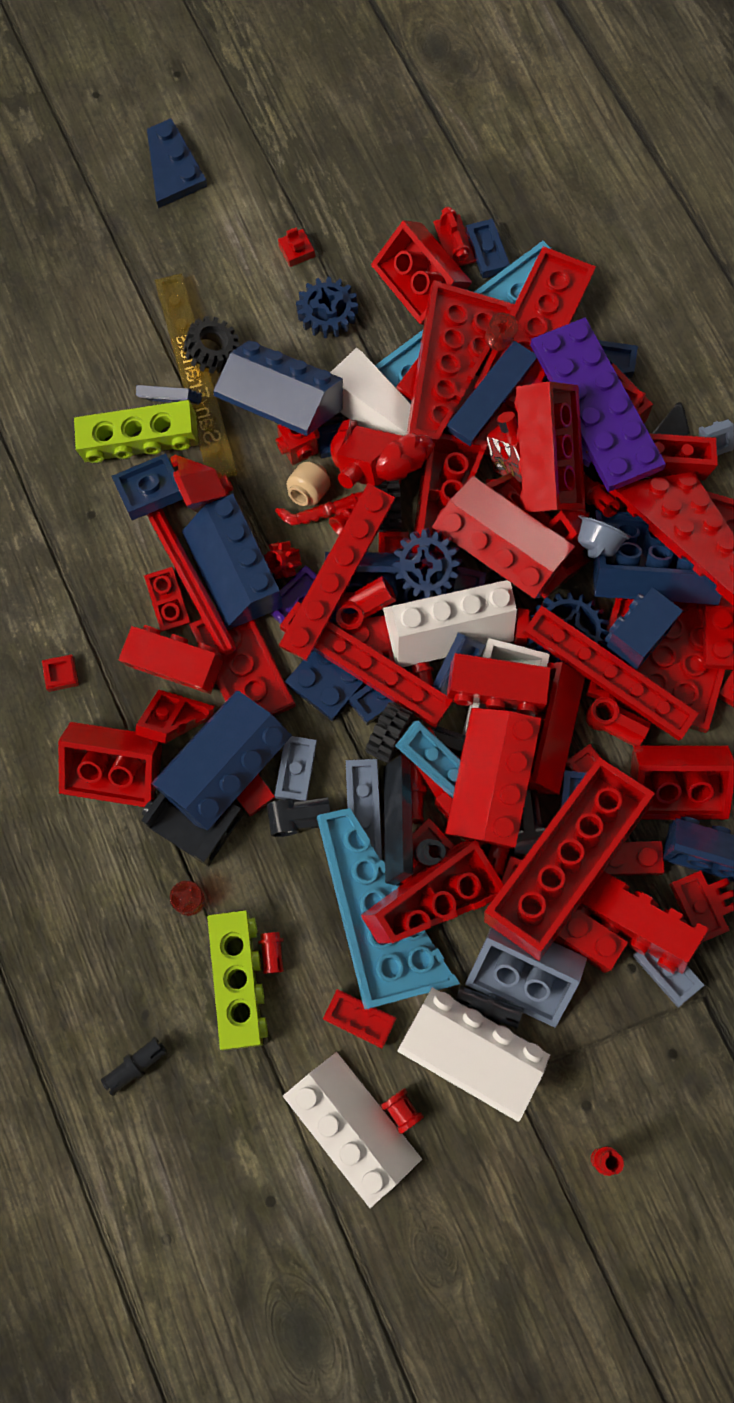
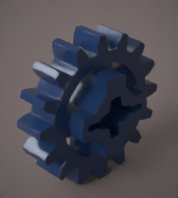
M327 277L326 282L322 283L319 278H316V285L312 286L307 283L306 292L300 291L299 301H296L298 320L303 321V328L305 330L312 327L313 336H316L320 331L323 332L324 338L328 337L329 332H333L338 337L340 329L348 332L349 323L355 324L356 322L355 314H358L356 293H351L350 285L342 287L341 279H338L336 283H332L331 277Z
M429 528L423 529L421 536L417 531L410 533L411 540L404 538L400 541L404 549L398 548L394 552L396 556L400 557V560L394 562L393 567L400 568L401 570L395 577L396 579L404 578L406 580L403 585L404 589L410 586L414 587V596L420 594L422 590L426 598H430L434 590L438 596L442 595L445 592L444 586L450 589L454 585L451 578H458L461 574L455 567L462 563V559L455 558L454 556L460 549L459 547L451 548L449 546L453 539L452 537H448L445 540L441 539V530H437L433 536ZM419 544V547L417 548L418 554L416 556L409 557V554L413 547ZM436 546L441 549L444 555L436 549ZM427 558V562L433 563V566L429 569L427 564L422 563V560ZM446 569L443 578L436 582L437 572Z

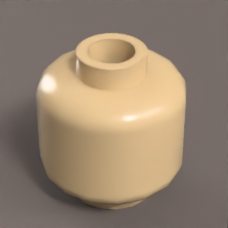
M313 462L299 464L286 483L289 497L300 506H313L319 503L331 485L326 469L322 465Z

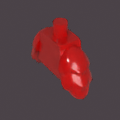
M349 419L343 421L337 434L333 437L330 452L334 464L340 469V474L338 475L339 483L343 487L350 489L356 483L364 485L369 483L375 487L385 480L398 481L406 478L408 473L414 472L423 466L424 461L433 452L435 444L429 436L415 435L413 433L404 436L361 427L358 425L357 420Z

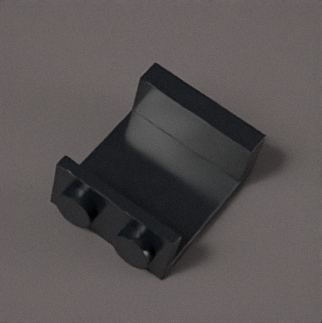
M160 792L156 800L151 799L144 807L142 812L144 817L141 821L146 827L209 867L244 814L241 808L232 803L210 829L205 830L195 826Z

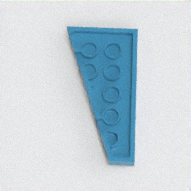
M350 808L318 815L317 821L364 1009L429 993L432 987L440 990L459 985L458 979L450 972L443 960L444 957L439 949L435 948L425 930L395 943H377L360 915L396 890L399 885L385 883V863L376 854L370 844V839Z

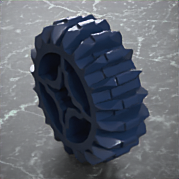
M571 592L567 593L564 600L559 593L555 594L554 602L548 597L544 599L543 606L555 615L570 614L569 617L562 620L568 624L572 623L575 629L603 648H606L608 643L603 639L610 633V631L605 630L609 622L606 619H600L604 613L603 609L593 610L595 606L594 600L585 604L583 594L579 596L578 600H574ZM537 605V606L535 607V609H534L535 614H536V612L538 611V609L541 607L540 605ZM579 618L588 625L591 634L588 633L589 630L584 629L580 625ZM530 638L528 639V646L536 647L534 649L536 651L550 654L548 662H563Z

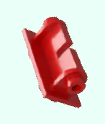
M452 207L444 208L440 219L433 221L441 246L458 266L475 263L476 259L460 214L457 215V212Z

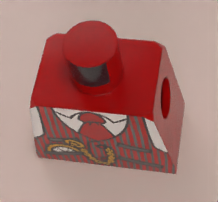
M505 412L497 418L499 426L487 436L494 472L501 475L511 473L517 481L522 483V475L518 466L520 460V444L517 440L518 422L514 412Z

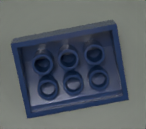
M600 510L595 511V520L611 525L630 537L629 540L624 541L615 555L610 557L599 555L594 558L593 582L595 597L635 599L639 593L645 596L653 587L671 602L719 605L721 595L716 591L717 585L706 575L700 577L693 570L694 565L685 557L680 559L648 530L649 525L639 516L633 517L629 512L615 511L616 514L612 517H605Z

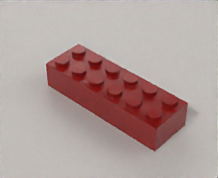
M599 757L484 912V922L540 961L650 808L655 793Z

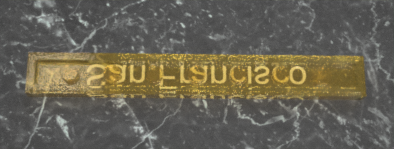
M182 273L156 279L155 284L183 387L202 393L201 404L191 405L196 412L198 443L204 465L216 469L222 475L226 474L228 477L237 475V470L217 398L214 396V388L209 370L205 368L204 372L200 371L199 364L193 367L191 365L192 359L187 360L185 357L186 352L183 350L190 325L195 323Z

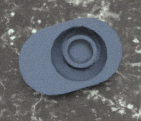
M579 514L582 523L578 542L588 549V556L591 558H596L599 555L613 556L624 541L630 539L627 534L611 525Z

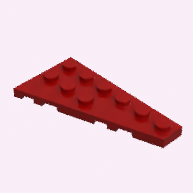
M433 280L429 290L407 434L413 433L415 435L429 436L434 444H436L514 306L513 303Z
M694 471L635 481L609 492L611 497L616 500L620 499L628 506L627 511L633 517L639 516L649 525L648 530L680 559L684 557L694 565L693 570L700 577L706 575L717 585L716 591L734 606V534Z

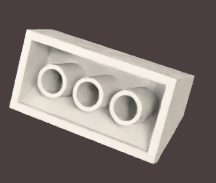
M508 580L383 608L394 660L401 667L445 658L458 632L485 645L489 638L506 643L513 642L517 609L511 582Z
M433 987L398 1049L399 1053L518 1122L534 1094L550 1056L538 1045L523 1040L513 1034L508 1028L497 1025L483 1017L477 1010L469 1009L455 1001L449 994L440 992Z
M337 1052L283 1095V1098L369 1208L394 1188L422 1160Z

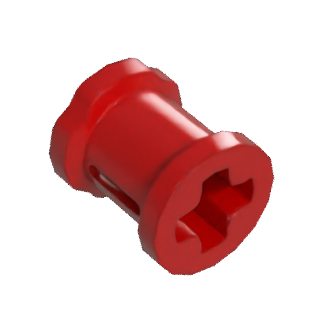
M403 1088L380 1105L383 1110L387 1109L399 1126L397 1130L400 1134L424 1118L423 1114L417 1112L406 1096L408 1093L406 1088Z

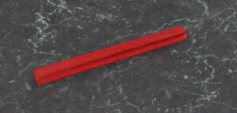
M162 508L147 514L221 655L228 656L236 651L235 643Z

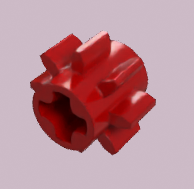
M290 541L270 544L269 549L271 551L263 557L270 572L275 573V579L295 576L296 572L294 569L302 565L299 549L291 547Z

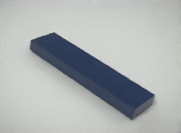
M513 341L447 424L446 431L471 446L538 360L535 353Z

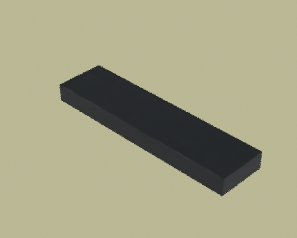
M402 754L384 766L385 883L390 885H396L413 875L411 760Z

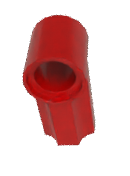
M381 576L355 592L344 593L336 608V621L338 625L346 630L356 629L362 624L363 619L395 602L396 595L387 579ZM346 608H353L357 610L353 614H347L343 612V610Z
M609 697L596 699L586 712V722L592 729L605 731L632 746L641 745L651 725L650 722L619 707L617 702ZM596 708L605 709L609 714V720L600 719L596 715Z

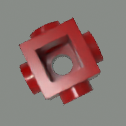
M280 424L277 425L279 437L275 439L281 454L287 455L292 466L318 454L317 439L320 438L318 429L305 436Z

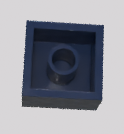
M653 587L645 596L642 593L637 595L628 607V612L624 617L620 616L609 629L610 633L604 639L608 643L605 649L635 670L640 668L667 636L683 612L682 609Z

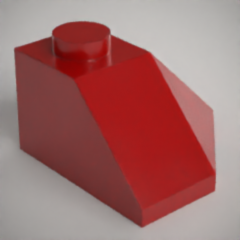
M178 455L170 457L173 467L178 466L179 469L173 472L175 482L186 506L198 513L205 504L230 495V492L234 490L226 474L222 475L212 467Z

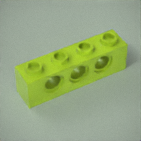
M189 400L74 417L75 447L85 462L100 463L104 459L116 457L127 459L132 457V455L143 453L154 455L163 450H186L190 446L199 445L196 412ZM170 427L166 432L160 433L164 428ZM141 431L138 436L132 437L136 432ZM113 435L109 440L104 441L108 436Z
M246 910L207 915L220 1050L263 1046V1038L268 1037L266 1017L260 1018L259 1004H264L263 985L257 984L256 971L261 970L259 951H253L252 938H257L256 919L250 918V914ZM232 939H241L244 944L242 952L235 956L229 955L227 952L228 943ZM237 971L245 972L247 982L244 987L233 989L230 984L231 976ZM240 1004H247L250 1008L249 1019L243 1023L236 1022L233 1016L235 1008Z

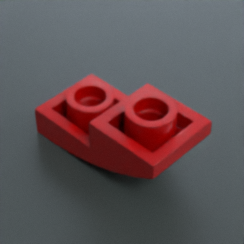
M173 567L144 575L161 632L191 623Z

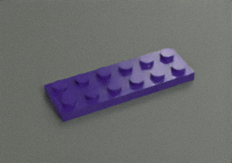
M586 317L531 339L530 346L550 382L578 385L582 443L608 492L664 470L665 461Z

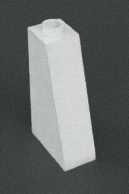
M355 348L330 372L343 378V410L340 412L351 420H357L358 425L361 427L401 436L406 435L411 404L364 353Z

